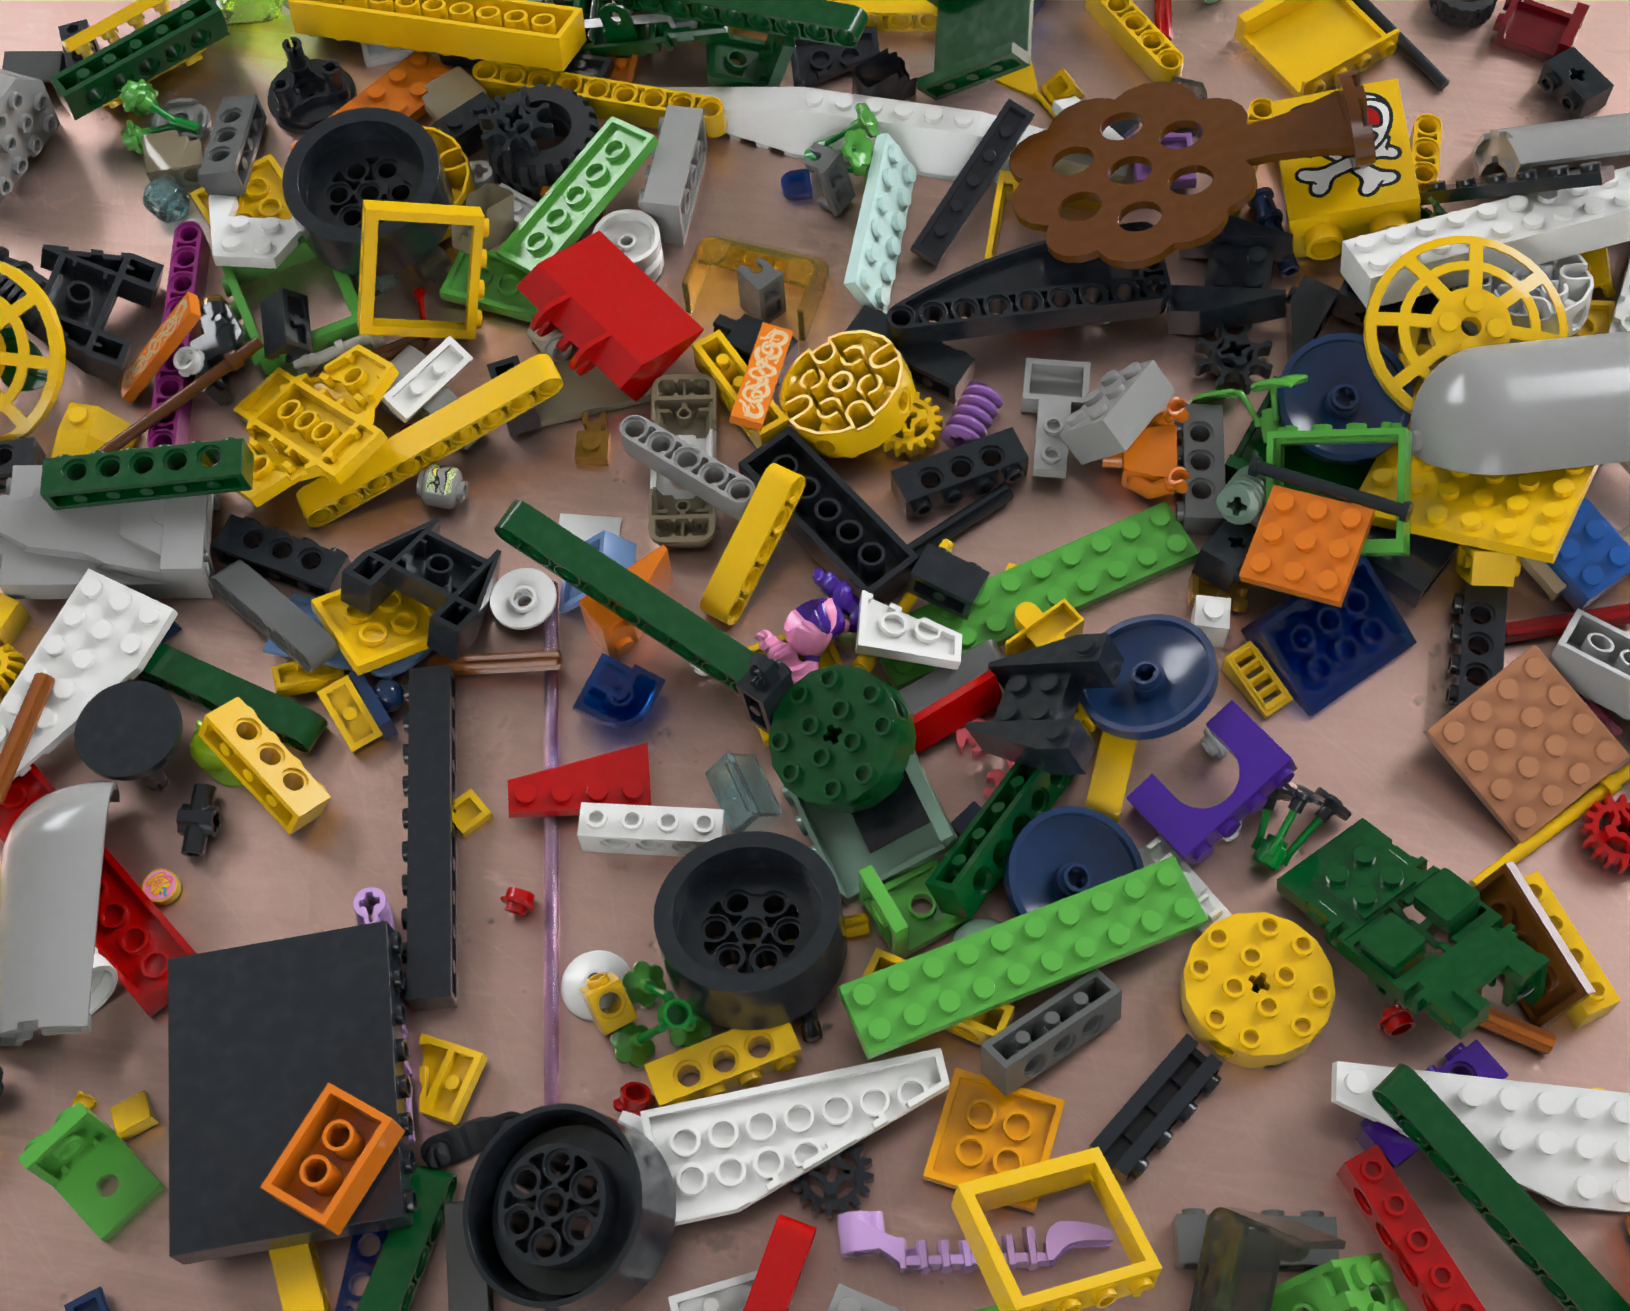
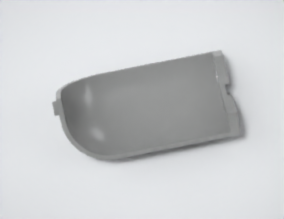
M1630 112L1490 130V133H1484L1480 136L1473 148L1472 155L1480 176L1493 174L1499 164L1505 169L1508 177H1516L1517 172L1531 169L1533 166L1630 154Z
M1630 331L1479 346L1453 354L1441 362L1428 375L1417 393L1413 404L1410 431H1412V454L1436 467L1484 475L1522 474L1630 461Z
M93 780L90 783L73 785L51 792L26 808L16 819L6 837L0 867V1046H22L24 1041L33 1038V1031L42 1029L41 1035L45 1036L91 1033L92 1017L89 1009L105 831L109 803L120 802V793L116 782Z

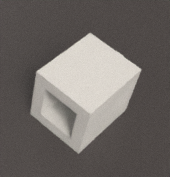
M1196 595L1191 623L1206 634L1213 647L1224 648L1230 628L1231 598Z

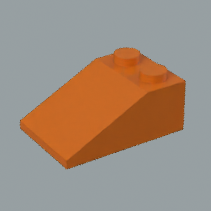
M664 544L627 568L664 594L668 593L674 582L668 550ZM586 595L579 600L588 634L610 661L617 656L629 653L641 639L644 632Z

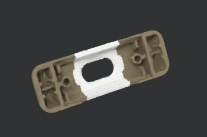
M703 373L667 374L658 377L652 385L651 421L716 459L717 388L715 380ZM650 468L648 523L650 538L660 546L664 544L667 549L705 547L715 536L716 507L686 489L676 488L671 480Z

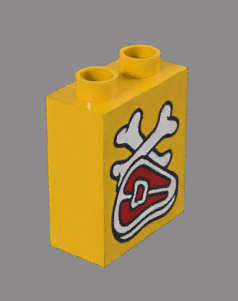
M1398 78L1362 84L1367 99L1369 124H1372L1375 142L1376 163H1373L1372 166L1354 171L1348 155L1306 157L1278 161L1288 231L1293 234V253L1295 258L1308 256L1314 260L1332 259L1342 253V241L1421 220L1420 194ZM1336 89L1270 102L1272 117L1302 107L1336 91Z

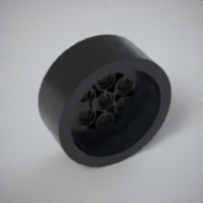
M357 108L326 118L301 137L292 149L284 167L282 178L283 195L306 244L312 253L325 265L349 275L359 276L363 200L454 205L451 184L432 137L414 119L389 109ZM379 220L376 276L392 274L419 262L438 245L450 224Z
M763 831L738 832L715 838L700 845L683 857L669 872L658 892L654 906V930L671 986L680 999L690 1004L692 1012L711 1023L738 1030L768 1029L789 1023L805 1015L822 1002L831 992L842 973L847 955V934L836 879L826 862L815 851L793 838ZM774 911H781L776 914H771ZM716 936H723L719 939H713ZM758 937L757 940L749 941L751 938ZM788 939H796L792 942H785ZM731 964H737L735 967L726 968ZM766 966H774L768 970L763 969Z
M569 1103L549 1104L531 1109L502 1127L478 1157L467 1184L463 1204V1230L470 1258L483 1280L494 1291L509 1301L543 1311H611L631 1300L650 1282L661 1266L673 1237L676 1219V1195L672 1176L665 1159L653 1142L630 1125L591 1108ZM570 1160V1168L564 1174L565 1164ZM537 1178L536 1186L531 1191L532 1181ZM598 1182L597 1192L591 1197V1189ZM563 1200V1201H564L563 1209H562V1211L558 1214V1213H557L558 1205H559V1203ZM530 1217L529 1227L524 1232V1224L526 1220ZM591 1222V1232L585 1238V1228ZM556 1240L557 1248L554 1254L551 1256V1247L554 1241Z

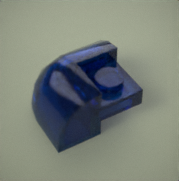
M602 653L573 705L572 711L605 727L618 730L628 728L641 722L650 712L666 680L636 664L631 668Z

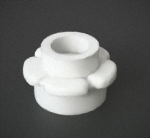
M185 346L176 352L173 364L179 370L178 373L181 376L189 377L201 372L205 356L201 350L197 351L195 348Z
M1206 727L1203 730L1205 737L1201 739L1203 748L1210 757L1217 755L1220 759L1224 758L1228 750Z

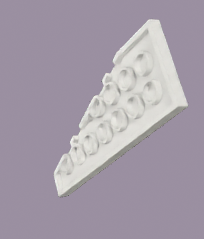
M88 568L0 703L1 753L36 673H45L55 678V684L14 779L19 775L21 777L32 769L30 765L44 753L48 755L75 731L80 713L95 695L112 685L126 682L129 678L133 680L143 671L176 619L178 613L175 609Z
M941 1048L649 1109L640 1111L644 1135L660 1151L670 1170L676 1195L675 1226L742 1211L948 1090L950 1083Z
M1341 1061L1332 1063V1103L1374 1122L1383 1123L1398 1130L1400 1134L1407 1136L1376 1102L1372 1095V1091L1395 1067ZM1414 1070L1525 1191H1532L1547 1198V1201L1562 1207L1630 1214V1093Z

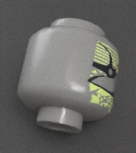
M433 463L426 470L422 469L420 471L416 492L417 495L421 496L424 504L450 510L457 505L459 500L464 501L468 483L467 481H462V473L458 468Z

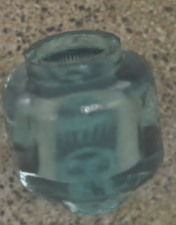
M160 177L151 181L146 186L143 204L159 220L165 223H173L182 220L188 214L190 196L184 188L172 179Z

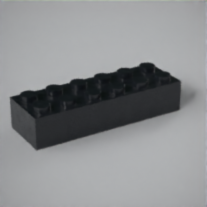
M790 426L738 463L739 473L749 478L754 483L755 489L766 468L772 463L781 465L805 477V488L785 530L826 573L832 571L837 576L838 581L845 580L853 588V594L860 598L862 590L873 594L872 599L884 604L907 586L910 573L920 557Z

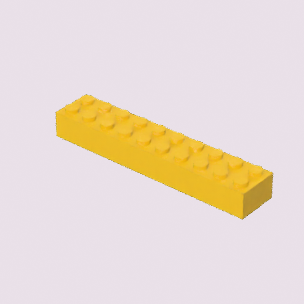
M288 0L295 33L307 34L310 37L334 38L337 41H356L365 45L377 44L387 46L388 48L412 49L415 52H433L443 56H461L470 60H489L498 64H517L526 68H545L554 72L564 71L586 42L583 9L578 7L526 0Z

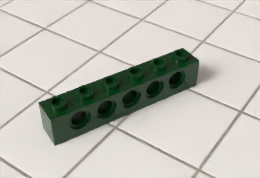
M190 0L49 79L61 103L76 121L119 97L122 87L127 84L128 80L138 82L140 79H144L147 81L230 35L221 9L213 0Z
M234 437L210 442L192 441L189 444L181 445L161 444L152 448H125L123 451L113 452L93 451L90 454L74 456L63 454L55 458L43 459L40 495L53 510L249 491L253 489L254 454L244 438L238 439Z
M1014 763L925 882L942 913L968 920L972 918L1004 874L1006 855L1016 834L1030 820L1050 810L1075 775H1052Z

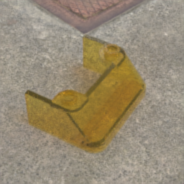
M726 235L706 237L697 244L682 281L686 313H693L712 266L736 271L738 267L744 264L753 273H760L763 269L758 267L756 259L762 258L776 271L780 269L783 272L784 283L805 288L797 309L799 340L806 341L829 280V265L826 260L818 256Z

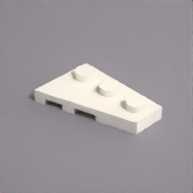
M862 590L859 602L855 653L958 670L961 663V633L925 617L916 619L901 612L902 607L894 603H890L887 606L872 599L873 594Z

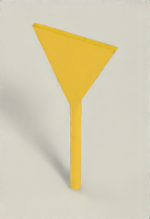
M1032 60L1031 66L996 79V82L1036 98L1053 117H1056L1051 111L1052 106L1038 91Z

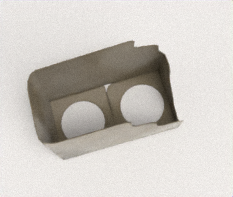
M457 66L425 84L424 87L428 92L422 96V99L425 102V111L433 121L431 127L436 128L434 122L479 93L484 92L488 96V92L462 67Z
M177 130L154 133L142 137L146 174L155 192L199 184L197 173L198 169L201 168L204 158L201 140L190 141L187 135L179 137Z
M489 183L467 195L466 204L463 206L481 207L485 218H489L488 238L483 237L482 249L489 251L505 242L514 231L513 192L499 185ZM451 224L452 247L469 255L472 226Z

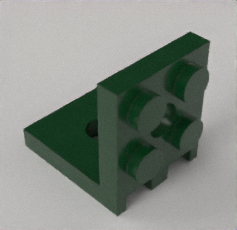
M768 34L766 41L732 35L731 41L706 43L707 84L720 87H780L795 49V38ZM731 59L738 60L741 65L732 63Z

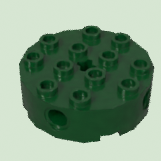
M834 664L809 672L788 689L774 712L768 740L772 766L786 789L805 802L817 807L836 812L853 813L876 806L897 789L905 776L902 773L908 765L910 754L913 755L916 733L912 711L897 689L860 667Z

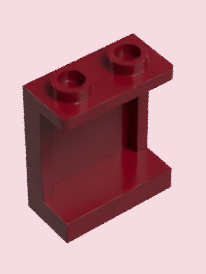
M1506 0L1503 7L1506 13H1499L1493 27V31L1497 32L1494 45L1545 62L1573 46L1590 5L1578 2L1573 14L1532 0Z

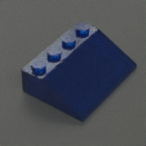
M1365 554L1360 555L1341 608L1291 595L1241 629L1247 642L1252 641L1259 649L1290 695L1308 716H1313L1417 643Z

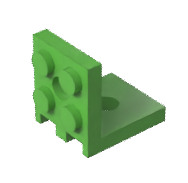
M936 858L886 884L882 883L872 864L858 871L860 904L863 908L866 907L874 921V927L880 938H884L892 954L898 957L905 958L958 930L964 923L972 920V918L968 920L942 913L928 890L925 882L939 865ZM917 899H926L932 904V909L926 914H918L912 909L911 905Z
M80 1102L62 1111L56 1118L55 1124L43 1135L33 1138L26 1145L25 1151L17 1158L27 1170L53 1186L105 1243L166 1187L107 1123ZM109 1178H118L119 1186L117 1191L111 1196H102L101 1187L103 1183Z
M1381 1253L1330 1260L1257 1294L1263 1311H1303L1304 1308H1307L1309 1311H1409L1408 1306L1400 1298L1394 1284L1392 1269Z

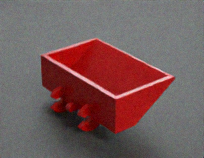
M601 231L538 263L516 286L539 309L530 324V329L533 332L538 329L536 334L543 337L557 327L564 334L556 344V347L561 352H565L572 344L579 348L569 365L572 370L577 369L576 373L581 376L597 366L636 403L652 387L653 382L672 366L704 330Z

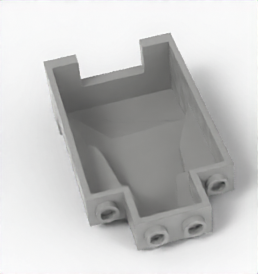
M13 465L12 478H8L6 482L7 495H0V587L6 596L13 599H69L89 568L152 599L213 598L214 588L210 578L215 575V566L210 556L213 510H220L221 493L53 510L40 495L42 465Z

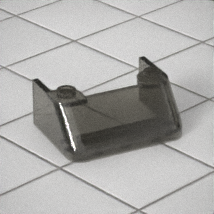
M1218 1207L1210 1213L1207 1219L1189 1311H1270L1281 1260L1290 1263L1301 1262L1306 1258L1310 1249H1345L1346 1241L1297 1221L1238 1208Z

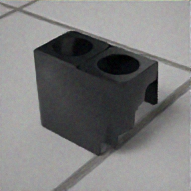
M888 48L853 68L852 94L902 101L916 94L917 78L915 77L910 80V75L905 68V61L897 55L896 51L889 54Z

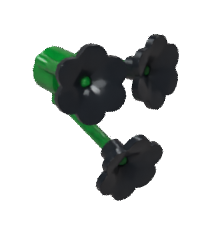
M1286 780L1283 784L1286 789L1276 788L1267 796L1268 800L1261 808L1263 812L1257 835L1251 845V848L1255 850L1252 858L1275 871L1279 870L1281 864L1287 866L1293 854L1321 823H1326L1332 815H1336L1344 821L1350 818L1351 812L1343 806L1337 797L1329 794L1321 787H1318L1313 792L1305 786ZM1277 801H1291L1288 805L1290 810L1276 836L1268 834L1266 839H1264L1270 814L1275 811ZM1307 803L1321 806L1314 813L1315 818L1285 850L1288 843L1283 839L1297 813L1301 814Z

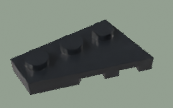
M877 27L864 28L858 44L853 48L795 38V49L791 57L794 87L810 88L853 70L858 64L879 53Z

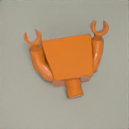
M1181 397L1171 399L1167 405V411L1164 410L1154 416L1126 452L1102 458V468H1121V486L1131 489L1146 499H1153L1163 495L1174 496L1175 490L1178 493H1186L1189 485L1185 480L1190 479L1191 476L1184 467H1177V425H1173V420L1183 423L1189 419V412L1186 409H1182L1187 406V403Z

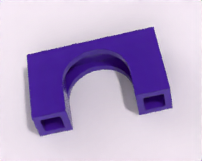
M1233 700L1206 723L1211 734L1237 759L1239 764L1237 786L1225 801L1209 808L1187 806L1180 802L1153 773L1126 797L1131 805L1190 867L1196 862L1201 863L1212 854L1213 846L1223 837L1228 838L1239 829L1240 821L1250 812L1253 814L1259 811L1266 804L1267 796L1276 788H1283L1285 781H1291L1295 775L1294 771L1298 769L1293 759Z

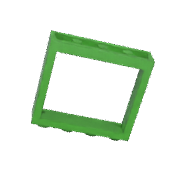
M303 236L298 238L299 245L277 269L221 266L226 278L220 281L227 298L233 296L235 301L229 304L238 320L243 319L244 324L241 326L245 332L244 340L246 343L257 337L263 344L240 286L316 258ZM332 268V273L351 316L311 331L313 353L335 345L334 342L342 339V341H346L360 335L357 326L358 296L348 274ZM264 347L251 356L255 366L258 364L262 365L267 377L278 367L283 370L294 367L292 362L286 363L285 356L287 354H282L274 360L266 359Z
M1382 422L1381 428H1367L1366 423L1346 424V429H1332L1333 425L1314 424L1311 426V430H1298V426L1286 425V427H1278V431L1267 432L1266 463L1283 468L1285 446L1398 443L1397 502H1411L1412 431L1407 427H1402V423ZM1266 477L1265 506L1273 485L1284 487V482ZM1397 516L1396 539H1366L1360 556H1410V519L1405 523L1399 521Z

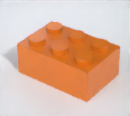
M328 1082L260 1188L278 1201L339 1236L405 1130L393 1118Z

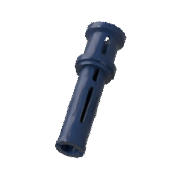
M1269 187L1256 189L1254 197L1247 203L1249 207L1253 208L1256 216L1255 223L1284 231L1281 224L1283 214L1280 209L1276 208L1273 200V190ZM1294 253L1292 261H1276L1280 275L1283 278L1294 276L1301 269Z

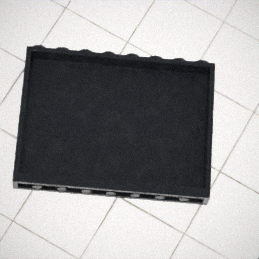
M387 921L168 959L169 1256L185 1265L413 1225V1212L418 1210V1198L416 1190L411 1188V1174L415 1173L416 1162L412 1149L409 1150L408 1139L409 1135H413L414 1128L411 1113L407 1112L406 1098L411 1097L410 1079L408 1075H405L404 1061L409 1060V1048L407 1040L402 1035V1025L407 1024V1013L404 1003L400 1001V990L405 988V978L402 968L398 966V955L403 953V943L400 933L395 932ZM328 1082L393 1118L405 1130L339 1236L278 1201L260 1188Z

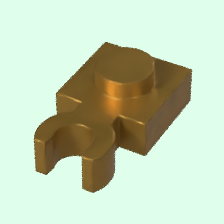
M601 412V418L597 422H590L589 413H583L582 421L585 431H577L575 447L576 465H609L611 437L610 432L605 431L608 426L605 412Z
M1192 573L1188 580V606H1194L1196 595L1231 598V610L1245 612L1249 600L1241 598L1246 597L1249 587L1244 584H1234L1228 592H1225Z

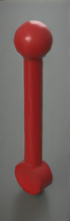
M416 288L413 291L414 299L418 301L420 320H426L424 306L426 292L423 288ZM422 337L423 341H429L431 339L427 337Z

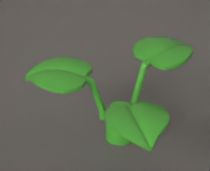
M1295 374L1281 378L1279 376V378L1264 379L1253 383L1250 386L1252 392L1270 390L1272 408L1262 410V417L1260 418L1242 390L1222 389L1208 391L1193 397L1187 404H1203L1225 398L1240 399L1252 417L1255 428L1261 427L1263 443L1267 444V432L1278 431V427H1282L1278 413V388H1292L1294 385L1307 382L1309 378L1308 375Z

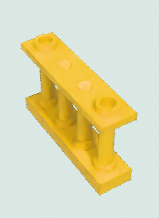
M137 0L67 38L61 44L67 53L75 50L77 55L81 54L83 59L94 54L91 49L94 46L90 41L101 36L104 41L107 40L109 44H112L120 39L117 35L119 33L117 26L127 21L129 26H133L137 30L146 25L143 21L145 19L143 12L153 8L155 12H159L162 16L171 11L169 7L171 3L169 0ZM207 48L197 52L196 54L179 62L171 68L145 81V83H148L149 81L175 68L183 62H185L187 66H190L198 62L199 60L203 59L201 52L207 50ZM117 97L101 107L109 105L113 109L124 102Z

